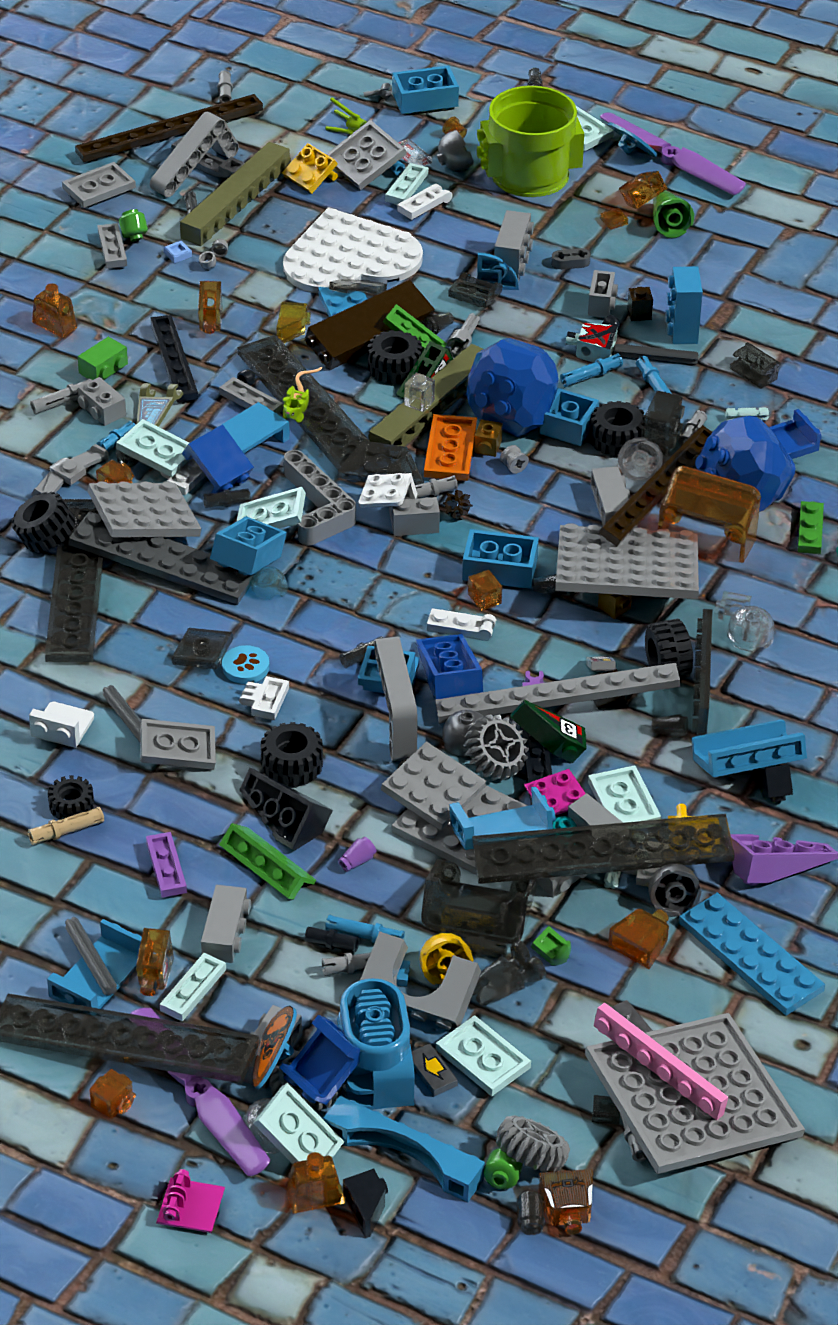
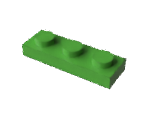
M397 304L383 321L394 331L411 333V336H416L422 343V352L429 341L443 347L447 345L445 341Z
M801 501L798 552L821 554L824 503Z

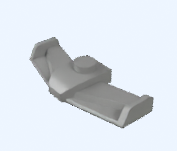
M95 444L89 451L76 457L58 460L49 467L50 472L33 490L31 495L35 496L43 492L56 493L64 482L70 486L86 475V468L101 461H108V451Z

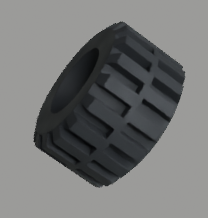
M399 330L381 332L380 335H375L368 344V371H370V375L378 381L381 380L383 383L403 384L422 354L421 341L416 336H411V333H404Z
M610 401L607 404L599 405L591 414V444L597 451L601 450V453L610 454V456L614 457L615 455L623 457L624 455H632L633 452H638L645 442L647 418L644 415V411L636 405L622 401Z
M43 492L25 501L14 513L11 522L13 530L26 548L31 552L36 551L38 553L55 548L66 540V537L72 533L71 530L75 527L76 519L58 493Z
M677 618L650 623L645 633V651L649 667L676 663L679 678L690 677L693 668V649L689 633L683 622Z
M290 722V724L281 723L278 727L273 726L271 731H266L261 739V766L263 774L286 786L293 785L297 787L299 784H308L309 780L314 781L317 775H320L323 767V741L320 738V734L314 732V728L311 726L306 727V724L303 723L296 724V722Z

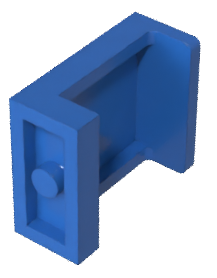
M799 409L794 410L792 420L769 427L791 459L819 451L822 438L821 432Z
M223 424L190 442L182 452L186 460L194 458L213 484L214 489L211 492L213 496L220 492L222 495L226 494L233 488L234 484L239 483L241 485L246 482L254 468Z
M317 1015L312 1022L317 1028L316 1032L290 1065L282 1063L279 1068L286 1074L284 1076L286 1081L295 1087L299 1086L303 1090L301 1094L304 1098L313 1104L318 1101L327 1105L360 1062V1049L346 1039L343 1030L332 1020Z

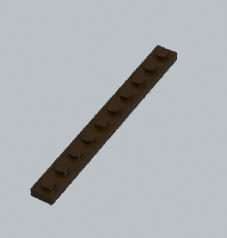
M255 94L75 145V152L83 162H90L94 159L111 156L118 152L128 151L132 148L145 146L176 135H183L192 128L204 112H210L228 121L262 111L263 103Z
M702 425L601 528L599 534L617 547L695 467L696 458L701 454L706 439L712 434V431Z

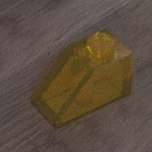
M281 303L277 323V345H282L305 334L306 325L311 323V312H307V303Z

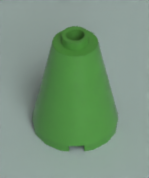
M659 191L653 198V221L655 228L668 238L684 235L687 232L686 230L694 223L693 208L684 199L668 191Z

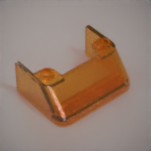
M679 466L671 475L661 504L658 529H668L670 524L678 523L683 513L725 525V536L730 541L741 544L739 562L744 563L756 542L761 500L760 492L757 488L748 484L686 466Z

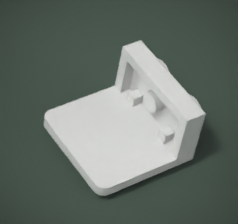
M412 474L368 475L358 501L359 506H400L403 504L404 499H416L418 494Z
M50 702L45 711L33 709L29 714L31 736L77 748L94 720V713L62 703Z

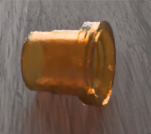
M455 116L449 118L442 128L445 134L453 130H457L462 138L467 134V129L463 127Z

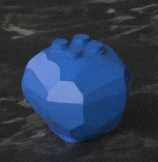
M512 338L502 339L476 354L468 376V404L479 421L482 419L503 423V432L520 437L544 424V414L550 412L557 393L559 380L556 365L548 353L538 346Z
M744 416L722 422L706 439L701 454L695 461L701 489L725 515L729 516L750 515L761 512L774 501H779L792 481L796 470L793 460L773 431L761 419L754 416Z

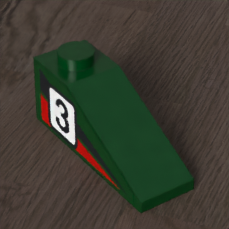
M429 341L396 395L405 400L408 399L412 393H415L425 382L429 381L436 372L443 369L449 361L453 360L449 350Z
M525 699L510 714L512 720L549 752L566 761L573 763L587 749L585 727Z

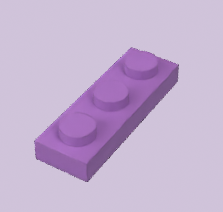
M171 832L146 836V844L161 897L187 893L186 882Z

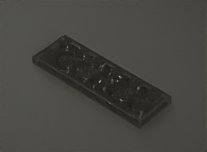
M703 609L702 618L697 619V633H701V635L697 634L695 639V650L699 651L695 652L694 666L698 667L694 669V683L698 684H695L693 689V699L697 701L693 702L692 716H697V719H692V733H696V736L707 734L713 609Z

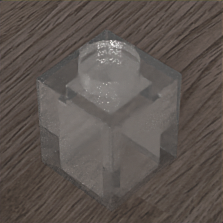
M415 373L405 383L404 405L424 412L435 401V379Z

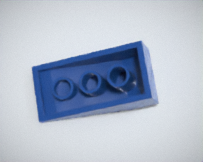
M463 634L416 640V646L426 678L435 700L483 692L482 668Z

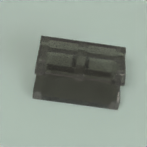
M749 342L733 353L734 357L739 358L730 364V369L760 389L778 379L779 361Z

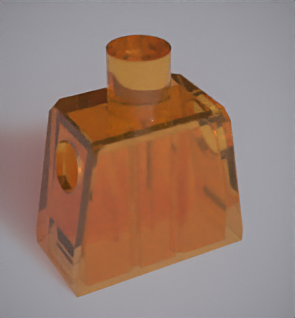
M659 171L641 173L619 187L626 204L635 209L640 208L668 189Z
M53 283L46 285L45 290L34 298L32 322L63 338L77 328L72 301L69 297L59 293L58 285Z
M636 909L610 928L608 946L650 969L667 943L669 925L666 922L669 920L668 915L661 909L656 910L653 914L643 909Z
M313 1152L307 1156V1160L292 1164L286 1191L293 1214L345 1203L332 1156H322L320 1153Z

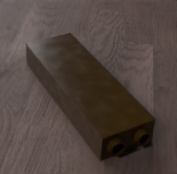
M409 279L309 326L305 342L318 356L319 361L330 371L368 353L369 341L375 335L392 330L383 321L396 304L423 325L431 322L435 309Z

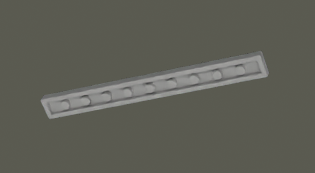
M676 663L436 699L435 701L440 724L445 723L453 713L461 710H473L485 717L490 714L511 713L524 699L544 708L680 687V678Z

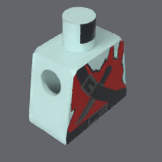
M584 323L580 333L567 332L566 344L577 346V358L594 363L596 359L612 356L618 326Z

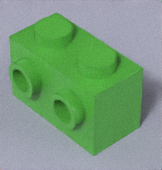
M109 336L77 356L79 374L92 380L98 377L104 380L128 364L127 347Z

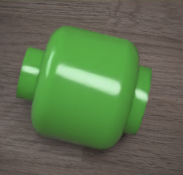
M132 209L123 212L119 218V225L124 238H130L131 241L143 239L142 235L148 231L144 213L138 212V209Z
M500 1148L495 1149L487 1159L484 1177L492 1187L502 1190L510 1189L517 1184L523 1169V1163L516 1162L514 1158L508 1157L507 1153L503 1152Z

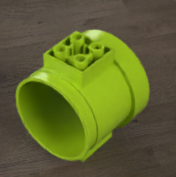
M520 86L501 92L491 101L489 120L480 121V129H477V138L480 141V146H477L476 151L477 157L481 158L482 170L486 171L487 177H492L493 182L500 189L522 197L547 196L558 192L567 184L569 169L583 168L584 131L577 117L576 105L567 95L548 87Z

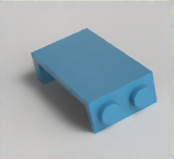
M259 402L223 423L243 453L271 436L283 443L290 439L289 421Z
M531 787L532 805L468 818L459 802L449 804L451 827L465 850L552 833V822L556 821L555 811L553 807H549L545 795H541L537 787Z
M102 919L100 922L101 937L93 945L116 982L118 990L137 969L136 964L138 967L140 966L138 964L142 963V956H140L142 954H139V949H142V946L140 948L141 943H146L142 941L146 940H143L144 938L138 934H133L121 928L118 924ZM83 957L79 959L64 977L53 972L47 979L48 995L50 998L90 1018H93L113 996V994L106 996Z

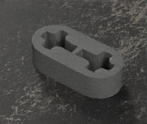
M584 248L557 250L552 253L551 265L555 269L560 270L584 268L590 264L591 253Z

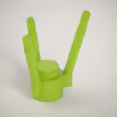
M330 98L331 102L350 116L335 109L334 113L347 120L346 127L348 129L326 126V130L351 135L367 123L366 120L360 118V115L355 114L334 98Z

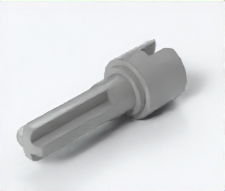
M474 313L469 314L461 329H457L452 333L446 345L451 346L449 350L451 354L458 356L462 350L471 345V334L480 320L478 315L475 316Z

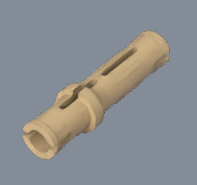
M96 807L55 821L53 819L48 821V824L28 829V837L32 845L50 839L57 840L67 833L103 823L104 815L101 808Z

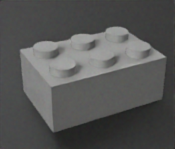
M506 210L495 244L494 256L502 259L503 262L514 270L519 283L520 276L525 274L526 264L529 261V251L531 252L533 247V239H530V235L533 234L534 222H531V213Z

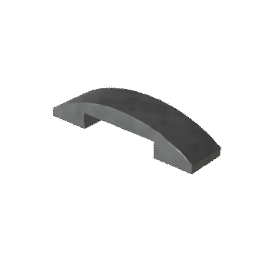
M184 136L178 139L173 144H171L173 150L184 138ZM206 153L195 168L212 176L228 178L245 163L233 157L225 161L210 153Z

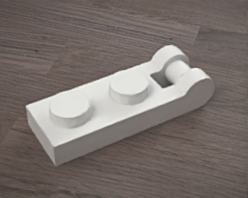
M433 184L399 203L397 211L412 220L443 202H450L452 193L448 190H442V187L438 184Z
M432 608L427 622V631L450 635L463 634L464 637L489 640L495 627L496 618L491 614L477 616Z

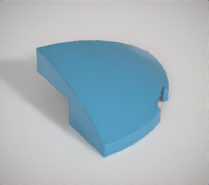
M478 252L477 284L498 285V290H519L518 278L511 267L499 257Z

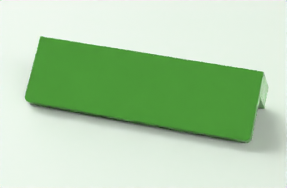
M231 823L219 843L222 848L288 899L294 900L304 882L313 885L316 882L315 878L248 827Z

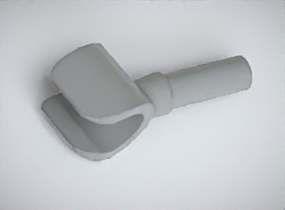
M384 83L380 89L363 92L364 97L380 95L386 99L391 95L392 91L385 90H389L391 85Z

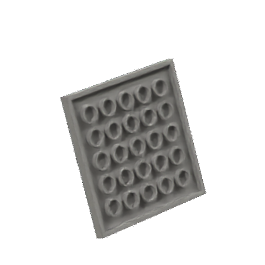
M572 523L560 525L555 591L698 599V533L688 530L670 532L667 529L650 531L645 528H635L616 547L599 534L601 527L598 525H589L588 527Z
M729 1013L645 1033L728 1096L724 1115L717 1121L703 1112L701 1108L688 1098L682 1096L679 1091L666 1081H663L649 1068L642 1065L627 1051L621 1049L614 1041L586 1047L585 1056L657 1174L803 1137L805 1128Z

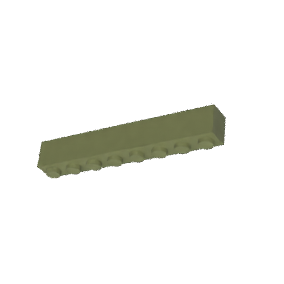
M268 142L180 221L181 239L199 246L210 240L217 231L222 229L251 200L255 199L262 190L266 189L273 180L278 178L291 163L290 149Z
M474 344L469 345L457 357L449 361L443 369L436 372L415 393H412L408 399L399 404L394 411L385 416L380 423L372 427L368 434L369 449L391 459L432 423L433 414L442 415L467 393L468 376L476 354L483 350V348Z

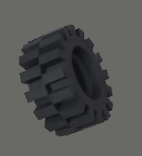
M69 775L70 779H66L63 776L61 777V782L56 779L54 785L51 784L49 786V810H51L53 816L56 815V818L60 820L62 817L67 818L94 808L93 787L87 779L82 781L80 776L77 779H74V775ZM67 797H78L75 800H64Z

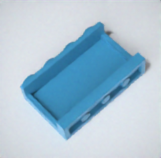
M783 719L695 736L691 739L693 761L712 777L807 759L805 735L802 732L787 735L786 724Z

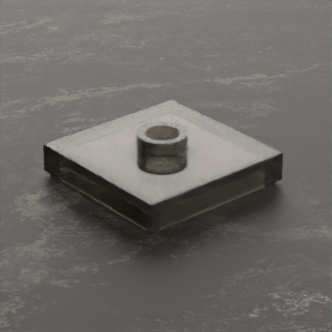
M188 628L171 658L172 664L217 669L234 639L232 632Z

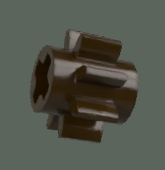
M455 490V495L447 493V498L443 502L447 509L445 513L453 515L455 519H460L461 514L468 516L470 507H473L469 501L470 495L463 494L460 490Z

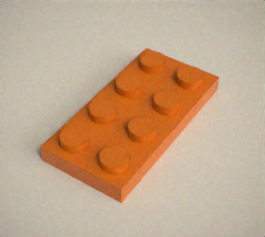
M433 414L424 466V477L443 479L455 475L457 481L469 480L477 417Z

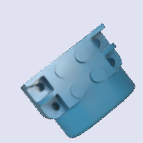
M371 978L357 981L344 991L340 1000V1012H338L337 1026L343 1030L346 1039L360 1049V1062L344 1082L347 1099L354 1100L359 1105L370 1110L413 1106L415 1074L410 1046V1024L404 995L397 986L386 980Z

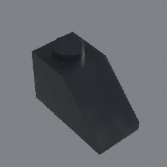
M775 765L753 769L763 798H771V802L785 801L787 795H793L790 765Z
M375 1169L343 1179V1197L365 1238L371 1237L385 1208V1194H388L384 1178H379Z

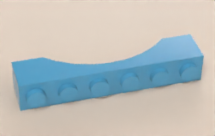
M339 1096L323 1118L344 1141L342 1145L347 1147L377 1145L406 1153L420 1161L432 1172L444 1192L463 1201L469 1202L484 1180L485 1162L478 1157L464 1153L450 1144L440 1142L426 1133H421L407 1127L402 1122H397L383 1116L378 1111H372L359 1105L354 1100H348Z

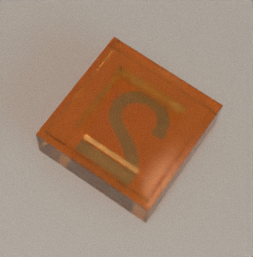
M619 208L603 212L600 216V219L610 230L628 225L629 219Z

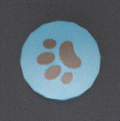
M250 645L238 646L225 653L222 658V669L225 677L232 682L246 684L248 681L254 680L255 683L262 680L268 674L269 657L265 651L258 647Z

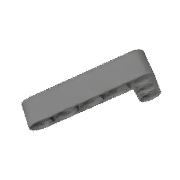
M204 112L152 176L150 188L165 197H171L211 147L214 151L227 158L234 157L238 152L239 145L225 120L210 112Z
M290 450L284 455L285 477L297 488L302 487L306 493L305 496L319 508L302 516L301 523H298L299 543L306 546L314 545L353 527L356 524V502L301 451Z
M399 636L374 639L376 661L389 711V748L391 760H407L417 751V707Z

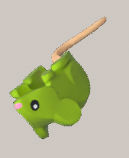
M322 367L315 370L301 371L296 375L295 382L298 391L292 386L287 391V397L283 398L284 419H294L298 423L304 419L303 412H305L309 403V390L307 389L304 392L299 378L304 374L319 372Z

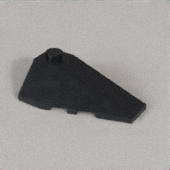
M249 768L239 789L251 807L256 809L261 815L262 822L272 830L274 838L293 850L299 849L322 834L333 812L332 809L253 768Z

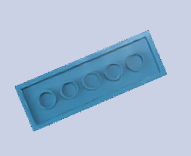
M718 892L679 916V924L785 1016L824 992L825 983Z

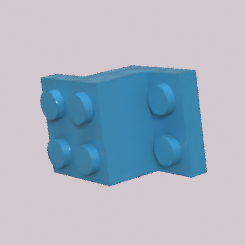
M367 646L358 676V685L363 686V690L384 693L374 646ZM403 651L413 689L420 657H415V652Z

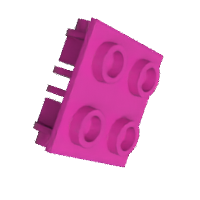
M570 769L524 784L531 798V787H537L541 795H545L549 807H553L555 811V816L568 812V806L586 794Z
M180 1169L174 1174L173 1178L170 1177L156 1224L212 1233L225 1187L191 1181L189 1172Z

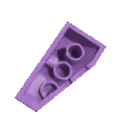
M728 834L727 837L734 873L745 884L756 886L758 883H770L838 859V852L825 843L797 840L795 844H792L777 837H773L771 842L759 840V835Z

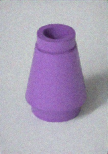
M367 837L357 838L338 860V863L344 871L348 872L373 859V855L377 852L376 848Z

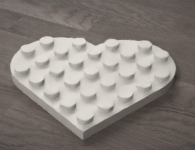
M327 208L286 252L283 259V272H285L287 280L292 285L304 291L318 293V287L348 290L361 281L384 284L387 283V280L398 278L401 281L409 278L420 269L423 261V250L419 241L409 232H404L336 209Z

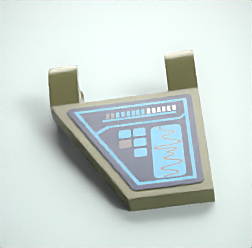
M142 384L139 394L137 424L144 419L159 427L174 401L183 395L181 390H176L178 384H170L168 386L166 397H154L156 391L153 389L149 390L151 384Z

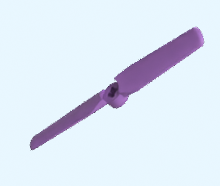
M607 112L600 115V118L604 121L612 122L632 132L651 148L662 153L661 161L666 165H676L678 168L732 195L740 193L746 186L744 181L696 152L684 147L679 149L678 147L671 146L665 140L613 113Z
M139 1008L132 1011L129 1016L167 1072L185 1087L187 1103L196 1107L198 1117L247 1176H254L262 1172L269 1165L270 1158L229 1098L214 1088L207 1079L202 1078L199 1064L153 1009Z

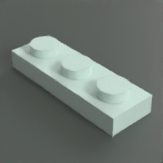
M410 163L385 194V201L398 205L410 198L428 176L429 168Z
M203 953L160 1003V1011L183 1022L226 971V963Z

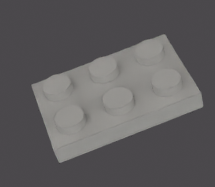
M115 162L62 181V188L85 208L136 188V181Z
M141 719L140 762L214 770L216 764L215 726Z

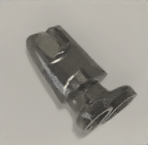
M521 940L511 944V958L509 960L501 956L481 971L472 996L476 995V1001L481 1006L491 1004L524 989L526 982H536L546 977V970L541 960L537 956L530 958L529 951Z

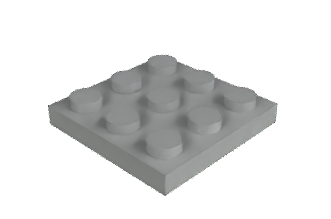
M371 120L327 153L328 156L337 162L338 165L335 169L360 190L407 154L402 145Z
M426 741L382 783L381 791L439 830H442L450 822L449 804L459 802L461 807L464 808L485 788L486 780Z

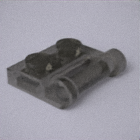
M463 272L449 288L448 297L487 308L494 298L501 294L503 285L497 282L490 283L474 278L469 273Z

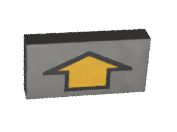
M431 1044L412 1051L414 1070L433 1096L458 1086L457 1078Z

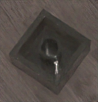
M656 391L644 416L642 452L667 457L670 450L675 449L677 436H681L683 430V423H680L685 411V406H682L683 396Z

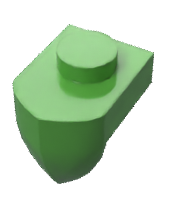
M548 926L534 940L531 948L551 965H560L567 962L569 958L571 942L569 940L566 941Z

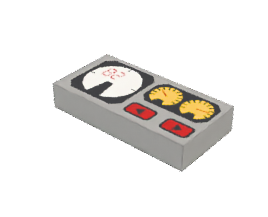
M610 656L586 657V665L592 671H612L616 669V662Z

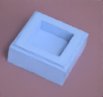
M182 241L163 247L164 254L173 263L192 257V250Z

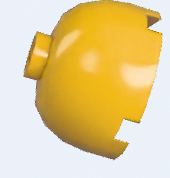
M440 933L432 936L420 950V966L425 978L431 984H442L453 955L470 961L474 960L469 946L461 937L452 933Z

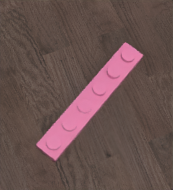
M603 1003L597 1008L594 1027L599 1032L614 1041L621 1049L627 1051L642 1065L653 1071L663 1081H666L679 1091L682 1096L688 1098L716 1121L724 1115L728 1101L727 1095L609 1005Z

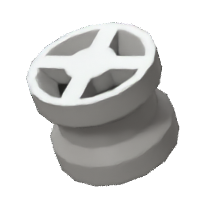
M516 445L508 446L500 456L501 462L512 473L522 472L529 462L528 457L521 453L520 448Z

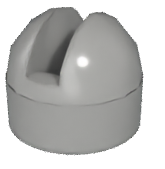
M224 239L215 240L212 244L211 252L216 257H224L228 252L227 242Z
M206 251L199 256L202 268L210 270L216 266V257L213 252Z

